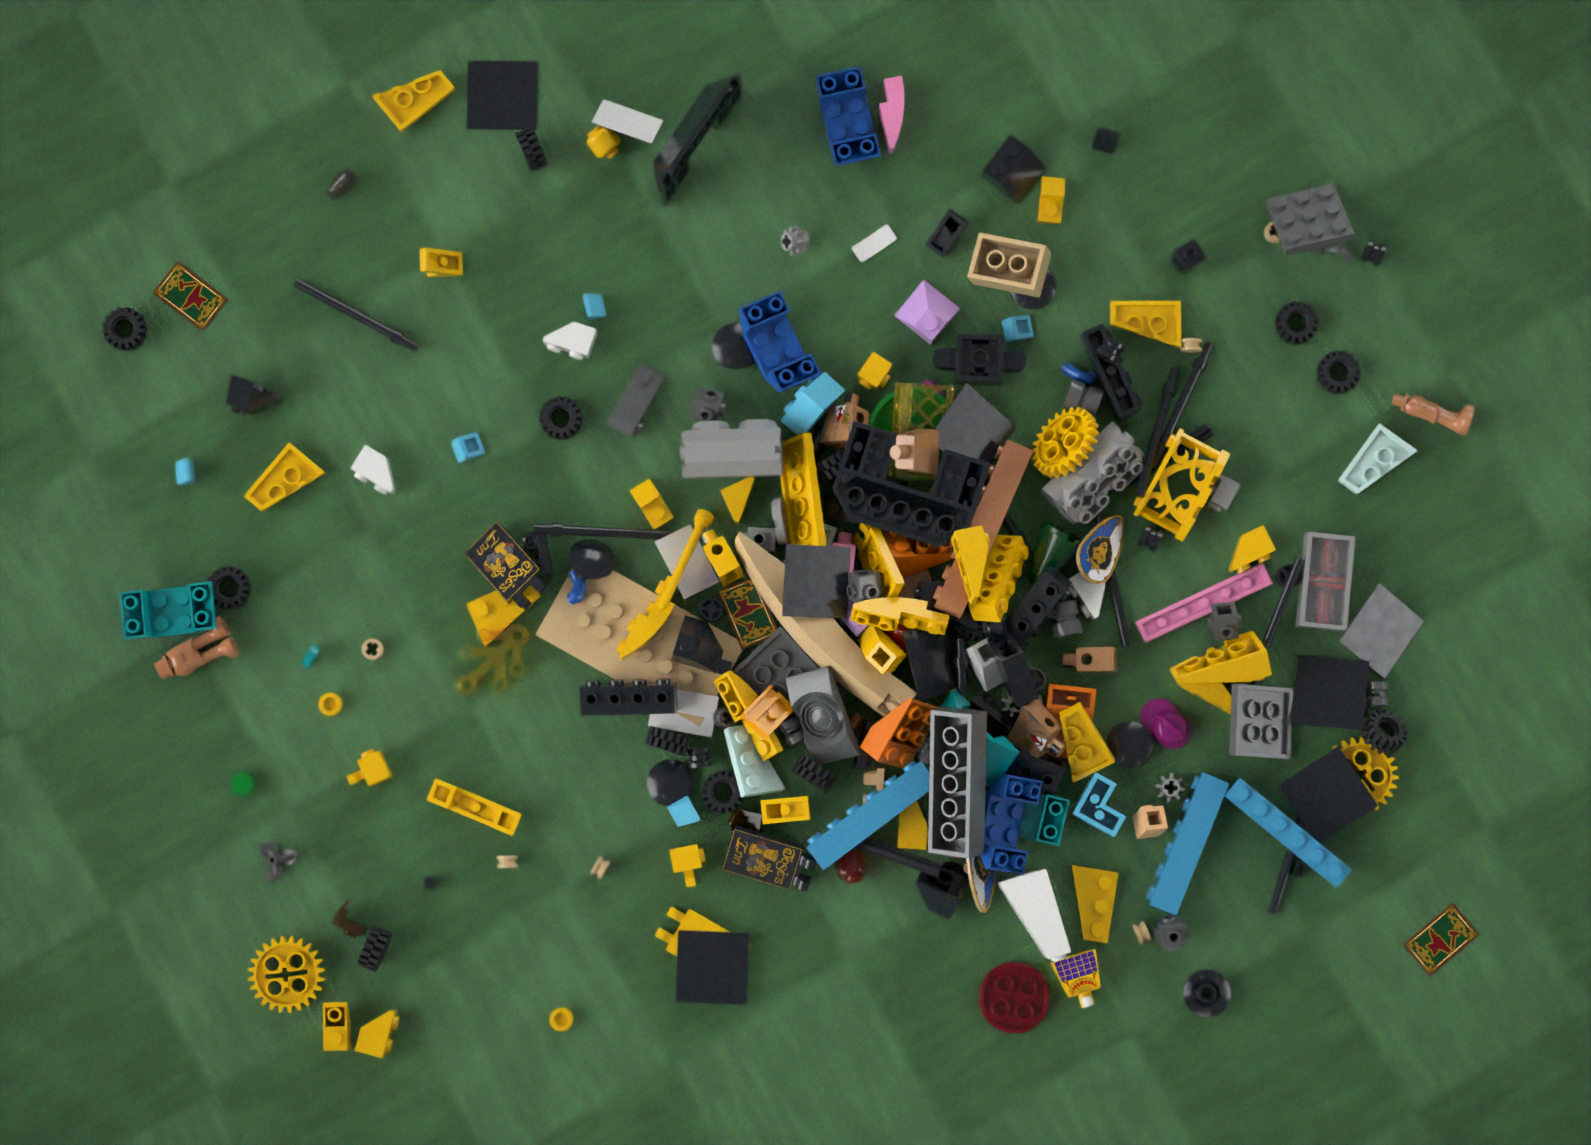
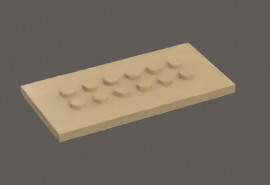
M614 570L607 577L585 580L587 584L584 599L575 605L570 604L567 600V595L573 587V583L568 576L535 634L613 679L624 680V683H633L634 679H647V683H655L656 679L670 678V682H677V689L713 696H718L719 694L714 680L720 677V674L671 660L685 615L700 619L675 605L672 614L661 631L648 645L623 662L618 660L619 652L616 650L621 639L626 640L630 633L626 630L632 617L636 619L639 613L648 617V614H645L650 601H656L658 595ZM709 624L723 649L721 659L732 662V671L743 650L736 638ZM676 712L698 726L701 725L705 718Z

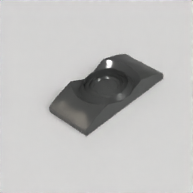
M830 665L788 676L786 682L791 707L800 720L805 745L815 762L821 765L860 755L861 750Z

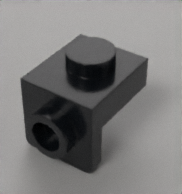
M1195 239L1179 247L1171 255L1173 257L1171 262L1178 272L1181 270L1183 275L1190 272L1194 266L1206 259L1205 254Z

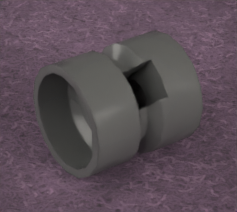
M1072 379L1063 408L1069 410L1071 407L1075 409L1080 407L1095 417L1104 389L1092 385L1087 389L1083 382Z
M1076 600L1056 603L1054 607L1057 610L1050 618L1053 621V624L1050 626L1053 639L1083 633L1081 621L1076 618V615L1079 613Z

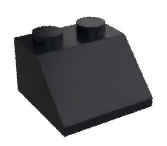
M1010 134L982 170L981 177L1018 204L1046 169V166L1029 147Z

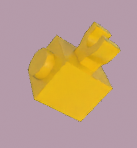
M374 749L362 753V758L357 760L361 770L346 776L350 785L365 779L369 787L393 777L382 751L378 750L375 752Z
M698 844L670 849L673 872L683 871L686 887L696 886L693 869L702 868V862H706L704 849L699 848Z

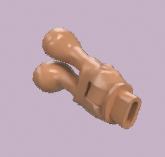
M1394 393L1391 404L1401 407L1400 410L1402 412L1428 420L1431 424L1437 421L1457 434L1467 435L1475 406L1467 404L1457 413L1445 410L1438 406L1437 403L1428 401L1419 395L1408 396L1409 394L1406 393L1405 396Z
M216 617L217 629L209 630L195 639L192 637L173 647L166 655L162 656L161 660L154 663L162 680L169 676L172 678L176 676L184 677L193 673L196 668L222 656H227L230 659L239 656L238 647L232 637L223 640L217 646L202 653L198 650L231 635L222 617Z

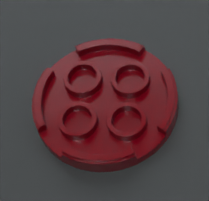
M1005 962L997 965L986 974L979 988L978 1001L983 1016L993 1027L1005 1033L1019 1034L1033 1029L1044 1019L1050 1005V991L1044 977L1034 967L1022 962Z

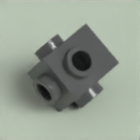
M696 387L689 419L718 421L719 416H724L726 403L722 402L724 393L713 389Z
M871 569L848 572L847 595L850 601L858 603L881 598L883 586L880 573Z
M1235 602L1211 604V617L1207 618L1208 631H1213L1215 641L1238 638V629L1242 628L1241 614H1237Z
M1166 915L1155 919L1157 927L1153 929L1155 942H1159L1163 950L1176 951L1181 949L1182 946H1187L1186 937H1189L1187 923L1182 922L1179 915Z

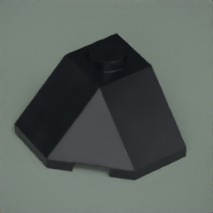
M232 374L226 404L232 407L231 412L241 416H244L245 413L253 415L281 403L284 397L274 391H267L266 388L257 383Z
M685 615L671 660L717 674L723 655L720 643L708 622Z
M949 861L943 863L939 877L920 872L915 884L927 908L950 920L968 885L969 876L968 873L964 872L962 866Z

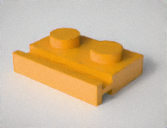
M772 685L740 716L764 740L794 711L791 703L782 694L776 693L772 689Z

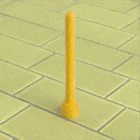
M704 509L697 510L694 516V530L659 601V608L666 609L703 530L711 526L714 515Z

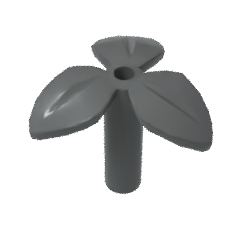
M1340 243L1314 249L1315 257L1324 248L1327 252L1336 253L1347 263L1351 262L1354 258V255L1342 247Z
M268 842L260 843L259 846L261 855L270 864L266 869V876L270 883L279 880L282 876L283 868L281 863L291 866L296 863L300 856L299 852L295 849H285L279 856L277 846Z

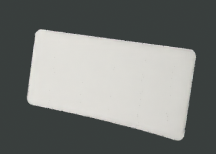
M886 224L854 245L851 249L860 262H864L894 242L897 237L889 225Z

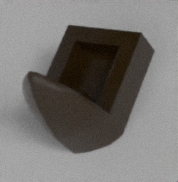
M741 808L736 810L728 820L732 831H734L735 825L761 833L763 832L762 812Z
M349 899L337 910L331 923L344 929L343 934L356 938L357 935H364L367 926L346 918L351 904Z

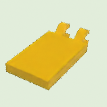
M860 523L859 527L864 533V539L860 538L857 532L853 537V543L859 550L857 557L863 570L871 569L880 573L883 586L881 598L898 597L905 582L880 528Z
M671 906L666 915L680 922L678 929L673 935L659 927L654 936L667 942L666 951L677 956L678 930L730 931L690 908L684 914Z

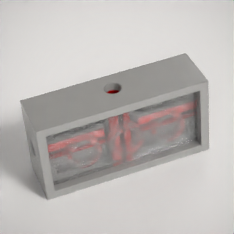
M1307 532L1304 534L1302 559L1305 561L1301 569L1302 579L1299 583L1295 628L1341 633L1346 631L1355 548L1354 536Z

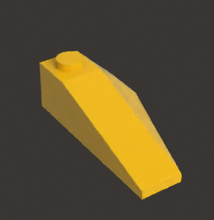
M1253 631L1240 634L1237 639L1224 640L1225 645L1216 650L1214 647L1206 650V655L1191 657L1170 668V672L1177 683L1260 681L1265 677L1271 676L1272 672L1267 650Z

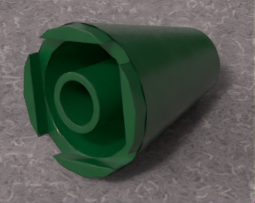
M1044 520L1027 574L1031 578L1029 582L1034 585L1049 565L1061 572L1076 556L1082 539L1061 527L1054 528L1052 527L1053 523Z

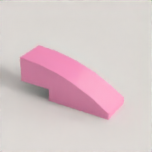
M902 75L887 78L883 81L887 102L879 104V112L888 153L894 152L902 127L904 113Z

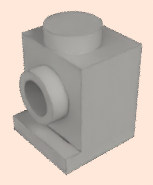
M1220 474L1216 480L1218 484L1214 483L1212 487V492L1209 495L1211 498L1207 505L1208 508L1218 513L1221 510L1225 512L1240 487V484Z
M748 527V532H743L752 541H754L757 535H761L763 542L758 545L770 554H775V528Z

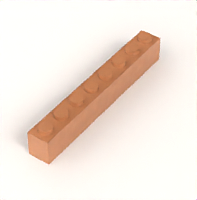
M1008 439L1004 447L999 445L994 457L998 460L996 466L991 465L986 478L989 479L987 486L983 485L979 498L981 500L976 507L970 526L971 528L982 525L984 533H988L990 546L987 557L1033 453V450ZM953 550L950 558L955 560L952 566H946L942 578L946 580L943 587L938 585L933 598L937 601L934 608L960 619L968 603V597Z

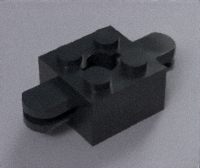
M957 334L956 348L936 349L933 354L932 363L937 370L955 371V385H965L967 383L969 385L1001 386L1003 383V373L1021 372L1026 365V356L1020 350H1004V335Z

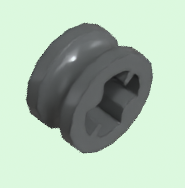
M719 707L714 711L713 721L716 726L727 728L733 727L736 724L727 707ZM723 713H727L725 716L727 718V722L724 721L725 718L723 717Z

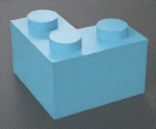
M824 372L818 378L815 377L809 380L806 387L803 385L794 396L797 399L795 402L793 400L790 401L783 411L786 414L780 421L796 435L809 433L821 417L835 405L845 392V389Z
M1097 772L1093 773L1071 815L1110 837H1115L1126 818L1125 815L1105 805L1116 783Z

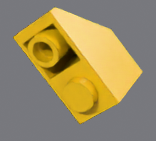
M1264 525L1239 537L1228 568L1230 572L1237 570L1239 574L1251 568L1249 564L1258 560L1260 564L1272 558L1270 553L1276 551Z
M870 625L858 639L865 658L881 674L893 672L907 656L879 627Z
M323 1002V1051H345L351 1049V1021L348 1002Z
M392 1009L362 1026L354 1051L379 1058L385 1057L386 1053L390 1054L393 1046V1040L390 1039L392 1030H397L400 1017L396 1016L398 1010Z

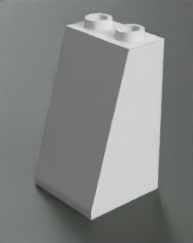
M1042 868L998 881L999 888L1043 956L1047 959L1051 958L1053 962L1066 959V954L1070 953L1071 950L1047 870Z

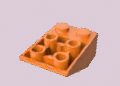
M880 529L902 577H909L953 559L950 558L954 550L951 541L937 547Z
M1048 684L1045 708L1061 724L1059 712L1081 702L1093 722L1096 689ZM1061 729L1057 739L1066 746L1063 730ZM1066 747L1057 758L1068 759ZM1050 751L1047 752V754H1050V755H1052V756H1055V755L1052 754Z
M909 698L870 728L860 748L878 762L903 769L913 761L921 744L925 741V737L930 730L931 710L940 707Z

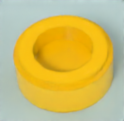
M325 693L320 697L318 707L324 715L336 716L343 708V701L335 693Z
M559 1007L551 1013L549 1021L553 1029L562 1032L572 1026L574 1017L569 1009Z

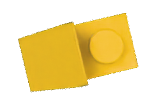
M1041 177L1037 223L1061 224L1063 199L1065 197V178Z
M427 247L421 248L420 272L427 273V277L462 276V252Z
M650 479L629 490L654 530L674 519Z
M809 796L761 800L763 824L811 820Z

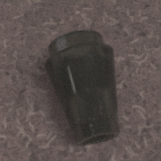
M346 166L343 170H339L325 192L335 201L356 187V183L360 179Z

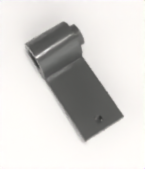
M640 364L612 411L607 426L630 438H633L634 435L639 436L644 427V424L641 422L643 415L665 377Z

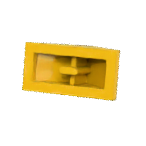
M754 477L745 478L720 490L729 512L737 524L741 521L753 488Z

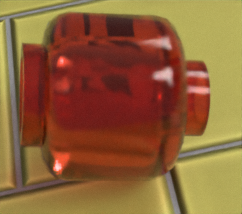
M854 848L834 862L838 878L841 881H845L846 884H854L864 880V876L868 872L864 854L861 851L854 850Z

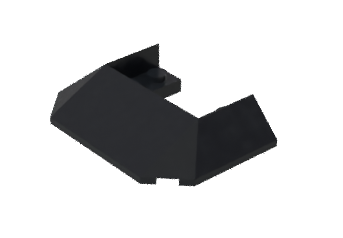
M735 74L706 85L653 161L659 197L663 206H666L690 171L689 158L711 127L715 130L719 129L743 94L741 75Z
M854 421L833 486V491L848 519L937 547L950 542L954 531L970 528L990 466L989 462L944 449L931 494L886 481L892 462L890 449L896 445L898 434Z

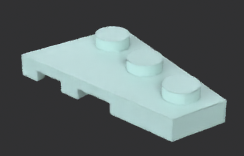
M1379 423L1337 481L1357 495L1418 450Z
M744 725L727 727L723 730L741 798L777 793L786 789L770 761L766 760L763 762Z

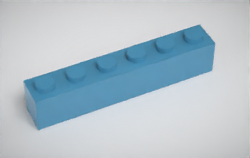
M912 761L903 768L905 773L899 778L896 775L892 776L884 782L886 788L880 792L875 789L865 797L866 803L860 807L856 803L846 811L848 815L842 821L836 818L827 825L829 830L821 836L818 832L807 840L810 845L806 848L823 870L929 791V771L922 761L918 764Z
M1204 772L1200 773L1199 776H1194L1190 788L1193 789L1190 798H1185L1181 808L1184 811L1182 819H1177L1172 830L1175 833L1172 842L1168 841L1163 854L1167 855L1163 864L1159 863L1155 872V877H1158L1155 886L1151 885L1147 892L1146 899H1149L1148 905L1169 914L1177 915L1229 786L1228 782Z
M1241 778L1226 793L1225 798L1335 888H1338L1352 871L1351 868Z

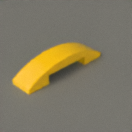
M435 778L426 799L511 836H514L522 816L521 813Z

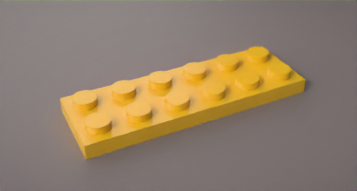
M802 433L783 442V476H780L788 541L789 544L827 546L811 433Z

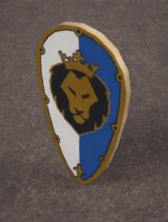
M1120 515L1102 520L1079 544L1076 552V562L1080 573L1090 583L1100 584L1106 582L1115 569L1124 540V520Z
M979 855L966 858L967 864L963 866V870L965 873H968L972 896L978 910L985 913L988 911L992 900L996 870L986 869Z

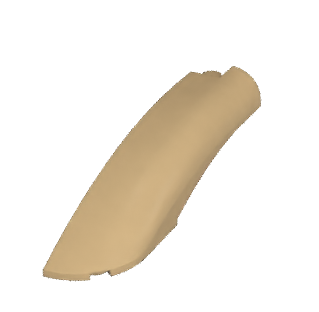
M739 532L735 538L737 554L756 589L784 629L820 668L830 665L837 683L883 717L909 698L914 699L917 693L891 673L881 674L865 658L859 646L843 631L834 618L782 616L785 564L743 533Z

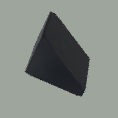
M1098 127L1092 149L1114 154L1120 134Z

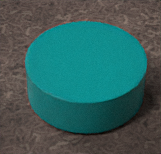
M312 644L301 665L310 668L320 652V647Z

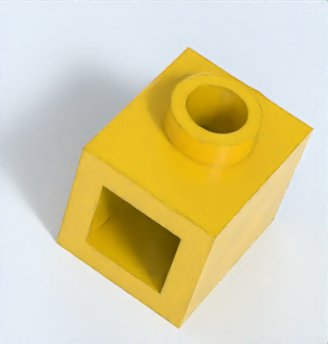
M872 352L857 374V378L860 380L859 384L867 390L873 388L877 391L879 386L884 388L891 377L888 373L893 364Z

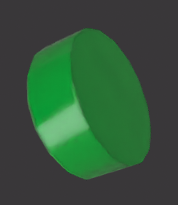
M240 772L232 777L230 787L236 795L246 796L254 790L255 781L250 774Z

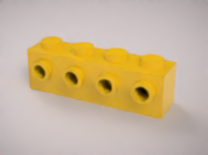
M996 536L986 559L979 597L974 605L968 603L974 621L1001 622L1004 613L1007 612L1009 599L1015 592L1016 581L1021 576L1024 560H1027L1029 554L1028 547L1025 546L1022 536Z

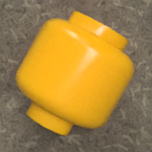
M598 125L587 134L589 138L586 144L597 158L607 156L610 159L620 151L617 147L620 145L621 139L614 130Z

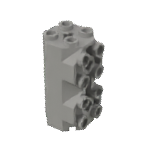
M753 419L742 421L738 429H731L730 425L725 421L696 422L691 430L682 431V445H685L680 446V458L684 460V465H682L683 478L783 476L782 429L777 427V423L773 420Z
M1111 422L1095 437L1098 442L1091 446L1094 451L1087 453L1089 459H1083L1081 467L1076 465L1074 473L1068 470L1066 477L1062 474L1059 478L1054 477L1041 489V493L1053 507L1055 506L1059 510L1058 512L1071 524L1075 522L1088 524L1108 505L1110 499L1107 495L1108 490L1122 491L1143 470L1141 461L1145 454L1136 445H1133L1135 442L1133 437L1126 431L1122 434L1121 429L1114 422Z

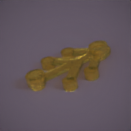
M512 624L506 631L488 630L486 628H481L477 631V639L482 643L490 639L505 640L499 647H471L470 645H463L460 648V656L464 659L487 657L469 676L463 675L457 680V689L460 693L465 695L472 693L476 687L475 683L494 664L495 680L493 682V689L498 693L504 692L507 688V683L504 680L505 653L510 648H512L513 663L509 668L511 674L520 676L523 673L524 667L521 664L522 646L527 643L529 633L522 624ZM486 631L488 633L487 639H480L479 633ZM515 631H519L522 634L519 640L513 639L512 635ZM466 647L471 649L469 656L462 654V650ZM516 664L521 666L519 673L512 671V667ZM464 681L471 683V687L467 690L462 688ZM498 681L504 683V688L501 690L495 687Z

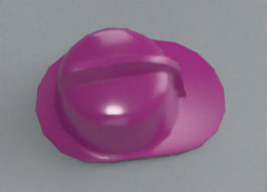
M1156 698L1144 704L1140 713L1141 724L1146 727L1151 736L1166 748L1177 749L1189 741L1192 733L1191 723L1172 703L1165 699Z

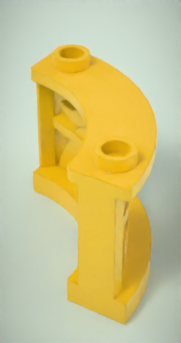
M1180 428L1176 435L1171 433L1165 444L1168 450L1148 485L1144 498L1137 497L1133 505L1136 506L1133 515H1140L1176 534L1174 538L1183 542L1196 521L1201 507L1203 508L1211 494L1212 487L1219 478L1230 453L1223 449L1219 452L1183 433L1184 430ZM1180 443L1195 451L1193 460H1188L1189 454L1187 450H1185L1183 456L1177 455V448ZM1199 453L1215 462L1198 460ZM1172 456V459L1176 462V464H1173L1165 468L1170 457ZM1191 468L1190 480L1193 486L1199 490L1197 496L1183 494L1172 501L1168 490L1167 477L1175 472ZM1196 468H1199L1198 474L1204 473L1205 475L1202 481L1195 479ZM1159 480L1160 492H1152ZM1156 498L1158 500V504L1154 506L1155 508L1163 506L1164 503L1167 508L1161 514L1146 506L1150 499ZM1186 499L1189 501L1187 509H1183L1182 504L1179 505L1178 509L1175 506L1181 500ZM1170 512L1179 523L1165 516Z

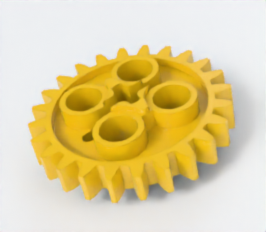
M1071 407L1069 412L1063 409L1062 415L1055 413V419L1053 421L1048 419V426H1042L1043 432L1036 434L1039 440L1033 442L1036 448L1033 449L1032 454L1034 456L1031 458L1035 462L1034 466L1042 474L1050 478L1053 476L1059 478L1061 474L1066 477L1068 470L1074 473L1075 466L1081 467L1082 460L1089 459L1087 453L1094 451L1091 447L1092 444L1098 442L1094 438L1099 434L1096 430L1099 427L1095 422L1096 419L1087 410H1083L1080 407L1077 409Z
M1353 737L1349 738V745L1344 740L1340 741L1341 751L1356 771L1364 772L1362 778L1374 788V791L1371 792L1361 779L1377 804L1380 802L1386 805L1387 802L1384 797H1393L1389 789L1397 788L1392 783V780L1399 779V776L1392 775V771L1398 769L1397 766H1391L1390 764L1395 758H1387L1384 755V751L1378 754V749L1376 748L1374 751L1371 750L1372 745H1366L1362 737H1359L1358 743H1356ZM1358 752H1362L1365 755L1366 760L1363 765H1359L1355 761V755ZM1374 770H1378L1382 776L1378 783L1373 782L1371 779V773Z
M281 936L280 943L275 938H272V946L263 943L265 951L256 950L255 952L259 958L250 959L255 964V967L248 968V971L253 972L254 976L247 978V980L254 981L255 983L250 987V990L257 989L258 993L254 998L263 997L261 1005L263 1006L269 1002L270 1011L274 1010L276 1006H278L279 1013H283L285 1007H287L289 1013H293L294 1006L300 1011L302 1010V1003L307 1006L311 1005L309 997L313 999L318 998L314 992L315 990H323L318 983L326 980V978L320 976V973L326 971V968H319L318 964L324 960H316L315 956L319 951H310L312 943L303 946V938H300L297 943H295V936H290L288 942L285 936ZM295 954L300 955L303 959V964L299 968L292 964V958ZM271 957L279 961V967L275 971L271 970L268 966V961ZM286 968L288 972L308 971L305 975L290 976L288 981L286 977L266 978L267 974L285 972ZM297 978L305 981V989L303 991L296 990L294 986ZM274 981L281 984L282 990L279 994H274L271 991V984Z

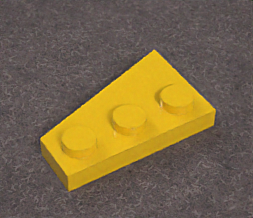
M438 70L414 79L410 83L402 86L398 85L391 88V90L371 96L402 133L456 89L442 71Z
M1110 301V326L1181 348V301Z
M288 443L245 493L244 497L260 511L264 512L326 473L291 443Z
M532 585L522 592L532 604L541 597ZM493 591L466 604L485 647L526 611L520 608L514 601L510 604L507 603L497 591Z
M1081 702L1059 712L1073 783L1115 763L1114 756Z
M1071 865L1083 939L1108 943L1118 873Z

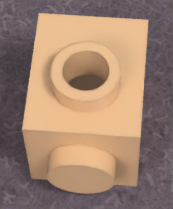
M1163 805L1142 806L1132 816L1137 839L1159 837L1168 829Z

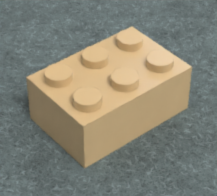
M979 233L967 277L973 285L1040 298L1052 253L1046 245Z

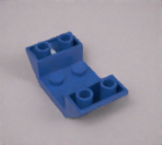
M861 66L815 76L821 112L835 167L881 157L866 98V87Z
M781 291L738 309L743 337L764 379L779 393L821 375L812 353L805 355L786 317L790 313V309Z
M1005 774L985 793L984 854L980 856L986 869L1024 874L1028 851L1016 848L1025 802L1038 805L1043 781Z

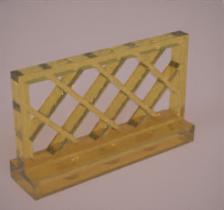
M895 382L892 433H905L910 431V428L912 430L922 429L927 423L935 429L936 426L931 419L939 412L944 416L946 412L943 408L946 407L947 411L953 403L954 386ZM913 388L921 389L926 395L918 405L912 399ZM926 389H933V391L929 393ZM939 390H947V400L940 406L932 396ZM930 399L937 409L928 417L920 407ZM918 410L925 420L915 428L911 423V416ZM941 450L938 452V461H939V462H941V459H942V458L940 457V455L943 454V452H942ZM892 459L889 477L933 480L936 478V475L907 473V471L897 469L894 459Z

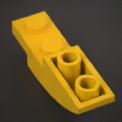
M668 575L665 581L660 580L655 591L658 597L655 602L650 601L645 614H648V617L639 613L636 619L632 617L626 629L630 633L626 640L621 639L616 650L619 652L618 660L623 662L642 650L655 638L668 621L675 604L669 602L666 609L659 608L658 604L671 576Z
M887 597L853 604L850 620L861 625L879 627L885 631L891 630L896 632L898 624H901L907 628H917L928 631L931 634L945 635L950 615L927 610L928 601Z
M731 670L715 679L714 683L734 722L742 720L763 762L782 752L783 748L774 732L764 740L747 725L748 722L744 718H740L741 714L759 697L751 687Z

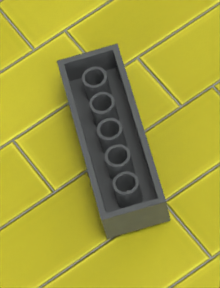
M953 707L931 710L928 853L962 858H972L984 854L987 711Z

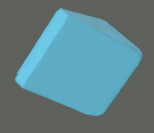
M583 294L588 319L591 321L606 317L602 296L600 294Z
M1030 315L1012 316L1002 320L1006 343L1034 338Z
M478 432L460 436L451 441L458 463L485 454Z
M189 458L177 461L175 464L177 484H194L193 461Z
M688 795L667 807L678 827L701 820Z

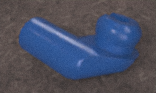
M1068 362L1062 367V373L1072 379L1083 382L1085 386L1094 385V382L1097 380V375L1092 370L1084 372Z
M573 570L568 573L573 587L567 595V600L570 604L575 605L584 599L587 584L585 580L579 579Z

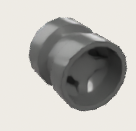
M1030 668L1036 691H1038L1045 685L1046 677L1040 669Z
M1388 682L1367 683V706H1389V698L1386 696V691L1389 689Z
M798 716L781 723L778 727L779 731L784 733L786 737L785 742L788 747L804 739L803 729L800 726Z

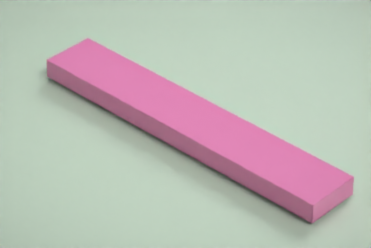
M1261 563L1136 621L1135 624L1144 643H1147L1211 613V604L1235 602L1272 585L1273 582L1264 564Z

